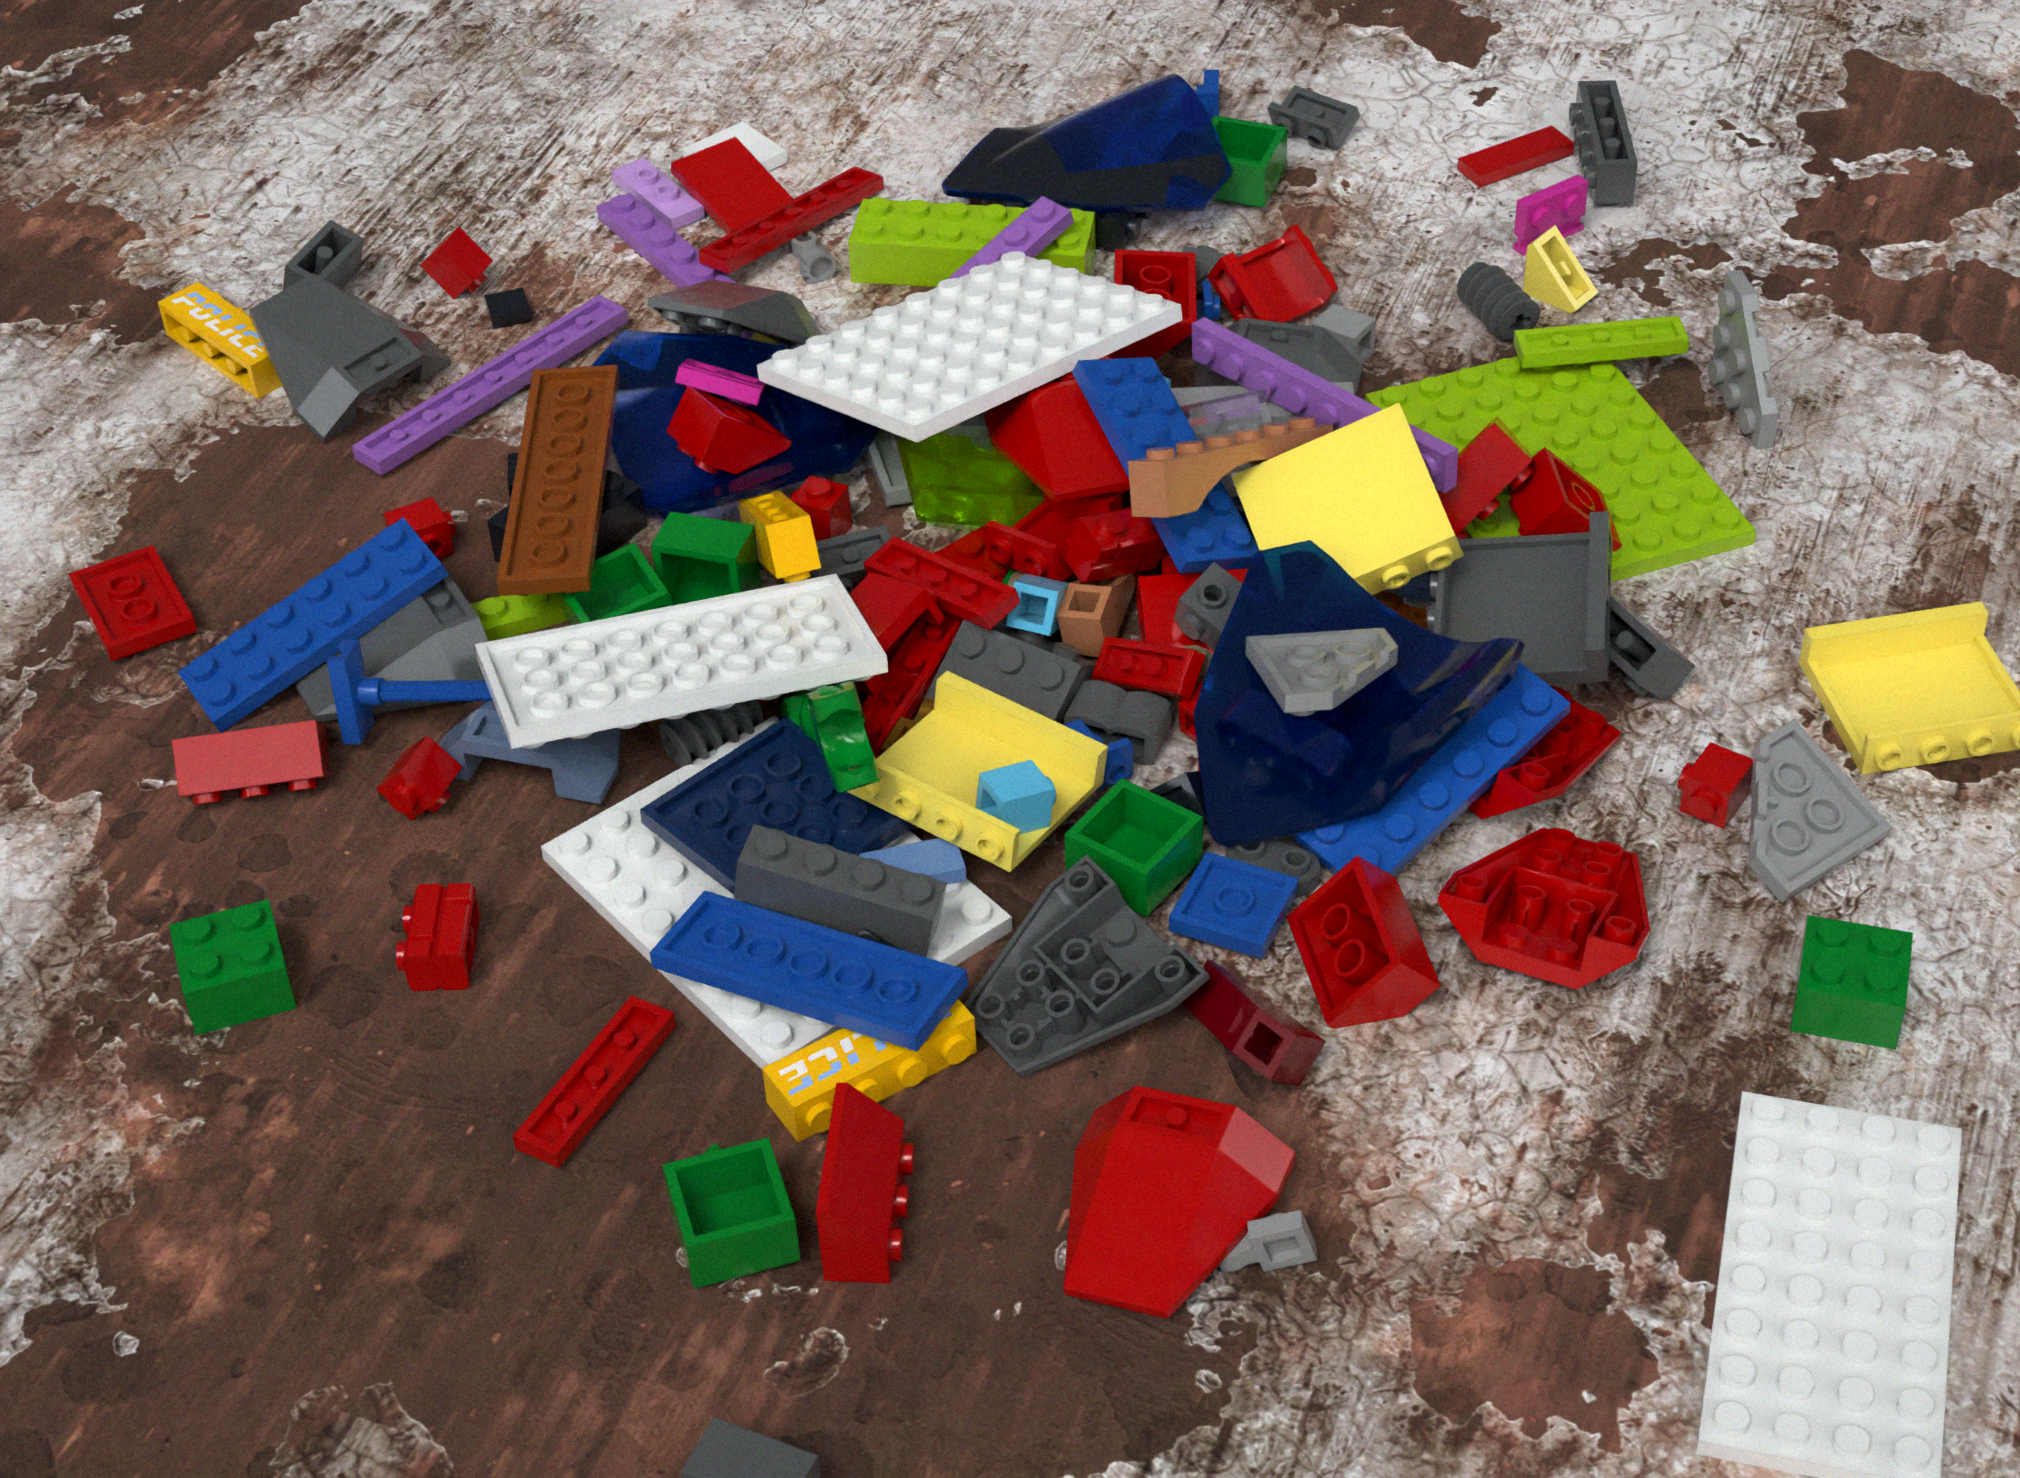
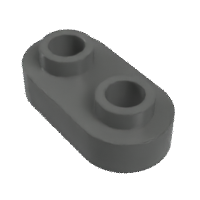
M1267 837L1227 844L1225 857L1299 878L1298 894L1296 897L1312 893L1319 885L1320 862L1314 854L1307 850Z

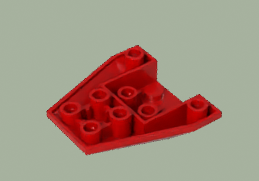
M1106 356V357H1102V358H1100V359H1111V358H1109L1108 356ZM1072 371L991 408L984 416L991 445L1054 502H1078L1088 496L1105 493L1122 494L1130 490L1129 478Z
M1549 685L1571 703L1570 713L1512 767L1500 770L1495 783L1475 800L1468 809L1481 819H1485L1563 795L1619 741L1622 732L1607 723L1605 717L1600 713L1588 710L1572 699L1571 694L1565 689ZM1452 687L1422 688L1396 696L1393 706L1402 733Z
M1541 828L1454 872L1438 896L1439 905L1478 961L1576 990L1636 960L1650 933L1638 854L1625 851L1620 845L1613 842L1601 841L1596 843L1578 838L1573 832L1562 828Z
M1135 1085L1095 1109L1075 1149L1063 1286L1065 1295L1169 1319L1248 1233L1247 1221L1261 1219L1279 1200L1296 1161L1295 1151L1239 1107Z

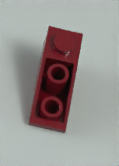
M1207 959L1202 968L1209 974L1210 979L1188 996L1182 1004L1234 1055L1267 1079L1300 1086L1326 1041L1217 963Z

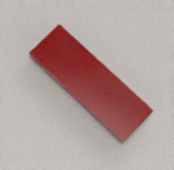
M1551 125L1458 158L1457 170L1478 187H1483L1570 156L1574 152V142Z
M1106 636L1091 679L1108 682L1120 688L1190 700L1206 655L1194 649Z

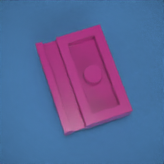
M1575 175L1517 200L1514 234L1518 236V240L1516 243H1513V249L1522 256L1526 255L1527 246L1554 225H1556L1563 238L1584 230V224L1580 222L1581 216L1585 215L1589 181L1580 175Z
M689 358L679 365L675 383L686 385L708 394L714 393L725 396L727 400L744 406L758 405L764 398L767 384L759 381V378Z

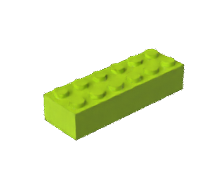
M882 197L863 199L848 241L851 282L938 287L939 282L948 279L1029 207H1004L1000 204H990L987 206L967 205L962 202L932 203L924 200L897 201L887 200ZM1071 208L1069 210L1072 212L1074 223L1037 254L1034 259L1049 260L1054 265L1063 268L1078 269L1079 273L1090 276L1096 253L1095 212Z

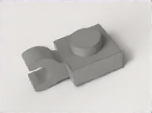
M1301 1210L1276 1213L1269 1217L1247 1221L1248 1233L1224 1258L1219 1266L1222 1271L1232 1272L1246 1265L1259 1262L1263 1271L1266 1272L1317 1261L1316 1242Z

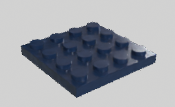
M787 717L776 722L640 809L641 823L732 894H734L737 861L754 824L769 829H778L789 835L818 844H827L838 850L858 856L861 853L884 848L915 827V825L847 791L837 792L833 787L819 747L804 734L800 726Z

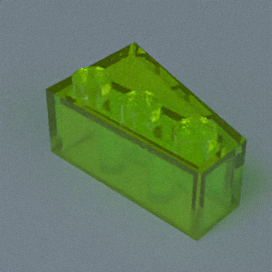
M939 432L920 442L903 438L897 443L918 521L984 527L986 523L992 520L1012 527L1044 502L1043 491L995 448L988 451L971 444L972 438L963 434L953 437Z

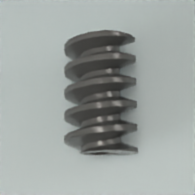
M1475 262L1460 276L1456 291L1460 301L1467 305L1468 309L1500 340L1513 341L1515 330L1533 329L1536 326L1541 312L1539 305L1498 265Z
M757 699L735 703L728 709H706L691 712L679 719L664 718L663 722L659 724L658 731L667 754L681 768L693 764L691 756L695 760L698 758L707 759L706 747L709 751H712L714 749L718 750L723 745L722 740L725 743L728 741L738 742L737 731L740 734L745 732L751 735L754 733L752 721L756 724L763 723L764 715Z

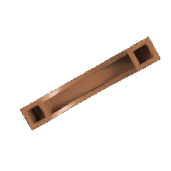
M1295 417L1288 419V423L1262 424L1261 432L1258 428L1234 430L1233 438L1229 434L1206 436L1204 445L1203 441H1184L1176 443V451H1174V447L1146 449V457L1128 461L1132 517L1169 518L1198 511L1205 497L1217 482L1237 466L1245 463L1255 466L1333 432V424H1315V417Z
M1129 490L1126 493L1120 494L1122 509L1131 507ZM1136 570L1135 573L1085 584L1080 582L1079 579L1069 583L1056 615L1063 643L1078 648L1081 651L1080 655L1099 657L1106 636L1117 638L1141 571Z

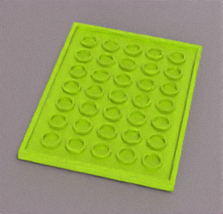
M1518 356L1365 394V401L1381 409L1400 403L1408 423L1458 448V454L1496 416L1503 421L1532 456L1546 447L1602 492L1622 547L1612 552L1611 582L1745 547L1755 542L1756 529L1611 360L1589 362L1583 365L1565 364L1547 366L1545 368H1522ZM1507 486L1495 497L1500 502V505L1484 521L1481 522L1475 517L1464 528L1469 534L1465 539L1520 536L1518 527L1521 525L1518 516L1509 506L1508 500L1511 497Z

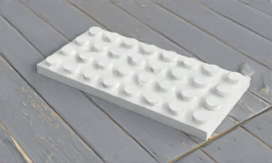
M837 574L475 644L479 666L511 749L520 747L527 749L537 748L546 742L569 737L573 739L586 738L594 732L613 728L631 729L637 727L642 722L662 718L679 719L691 712L706 709H728L735 703L755 699L772 700L784 693L799 690L813 691L828 684L848 680L865 681L873 677V675L888 672L886 653Z
M1742 1091L1696 1447L1697 1455L1815 1478H1941L1962 1128Z

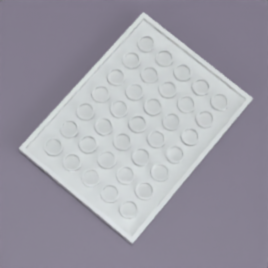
M1014 251L1003 254L1001 260L990 265L975 266L970 269L969 274L960 278L943 280L938 283V287L932 290L910 294L905 298L906 301L895 306L880 307L873 311V315L860 321L845 322L840 325L839 330L830 334L810 337L806 340V344L795 349L775 352L772 355V359L756 366L759 381L911 441L920 442L1073 371L1078 360L1100 359L1182 321L1181 304L1163 299L1159 294H1146L1134 290V287L1130 285L1114 284L1106 281L1104 277H1092L1079 273L1078 269L1063 268L1052 264L1049 260L1034 259L1025 256L1024 252Z
M775 715L755 726L754 733L751 735L745 732L740 734L738 742L728 741L724 743L718 750L714 749L708 752L707 759L698 758L692 761L693 764L681 767L541 846L543 860L651 964L649 952L704 890L734 899V894L641 823L640 809L780 721ZM909 830L882 849L920 842L922 840ZM968 879L967 881L947 884L941 918L926 957L957 966L1013 931L1012 916ZM658 970L761 1070L763 1067L842 1029L832 1024Z

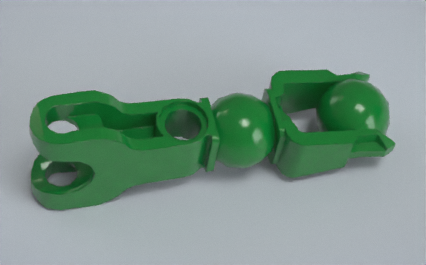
M848 680L828 684L813 691H794L782 698L783 701L780 704L782 715L800 726L804 734L817 744L825 761L833 787L837 792H846L881 780L876 759L864 727L866 721L854 681ZM861 766L855 770H847L853 767Z

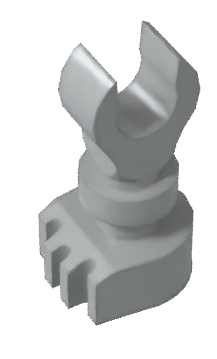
M808 232V241L802 242L797 241L796 238L792 239V254L801 259L798 262L799 271L807 284L824 282L833 276L836 271V261L827 249L818 245V238L815 233Z

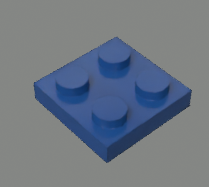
M1206 852L1169 916V931L1263 959L1298 894L1299 878Z

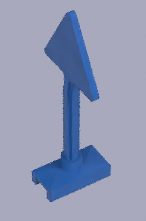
M341 640L339 643L341 656H329L326 660L343 744H361L375 724L372 706H383L386 702L493 701L485 680L385 681L384 678H367L360 640Z

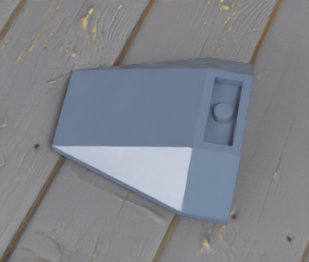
M484 701L446 733L438 745L462 766L455 779L470 781L482 759L488 757L551 768L557 797L601 804L619 771L622 729L613 728L598 731L581 739L569 737L549 741L540 747L532 749L522 747L511 749L494 702Z

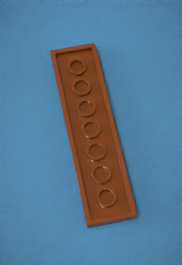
M617 365L533 369L496 580L499 596H528L545 593L571 594L590 591L620 380Z

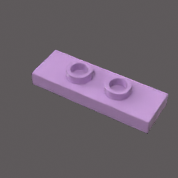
M645 158L611 170L612 180L626 193L632 194L674 231L705 217L704 206Z

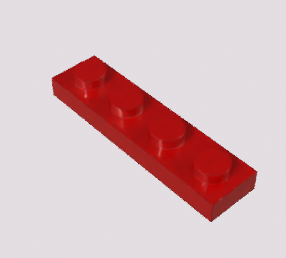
M895 536L863 562L867 575L873 572L887 577L895 576L904 582L927 586L937 596L939 600L938 608L989 631L1021 603L1015 588Z
M631 995L512 1135L515 1149L560 1168L676 1027L674 1012Z

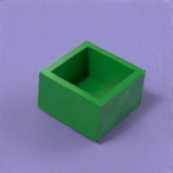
M1214 115L1192 152L1191 157L1220 153L1225 164V170L1212 189L1191 178V195L1202 196L1209 200L1237 202L1248 207H1265L1287 167L1288 127Z
M670 511L651 543L655 573L668 590L673 605L762 588L755 525Z
M635 542L594 560L590 591L571 594L558 593L565 615L571 625L673 606L668 590Z
M1123 778L1064 834L1066 871L1087 854L1117 884L1126 904L1132 910L1146 917L1203 858V817Z
M269 899L169 924L182 992L196 1035L297 1009Z
M1808 915L1799 957L1790 1031L1896 1050L1906 1009L1913 933Z
M769 1137L662 1164L669 1207L693 1289L801 1261L796 1219Z

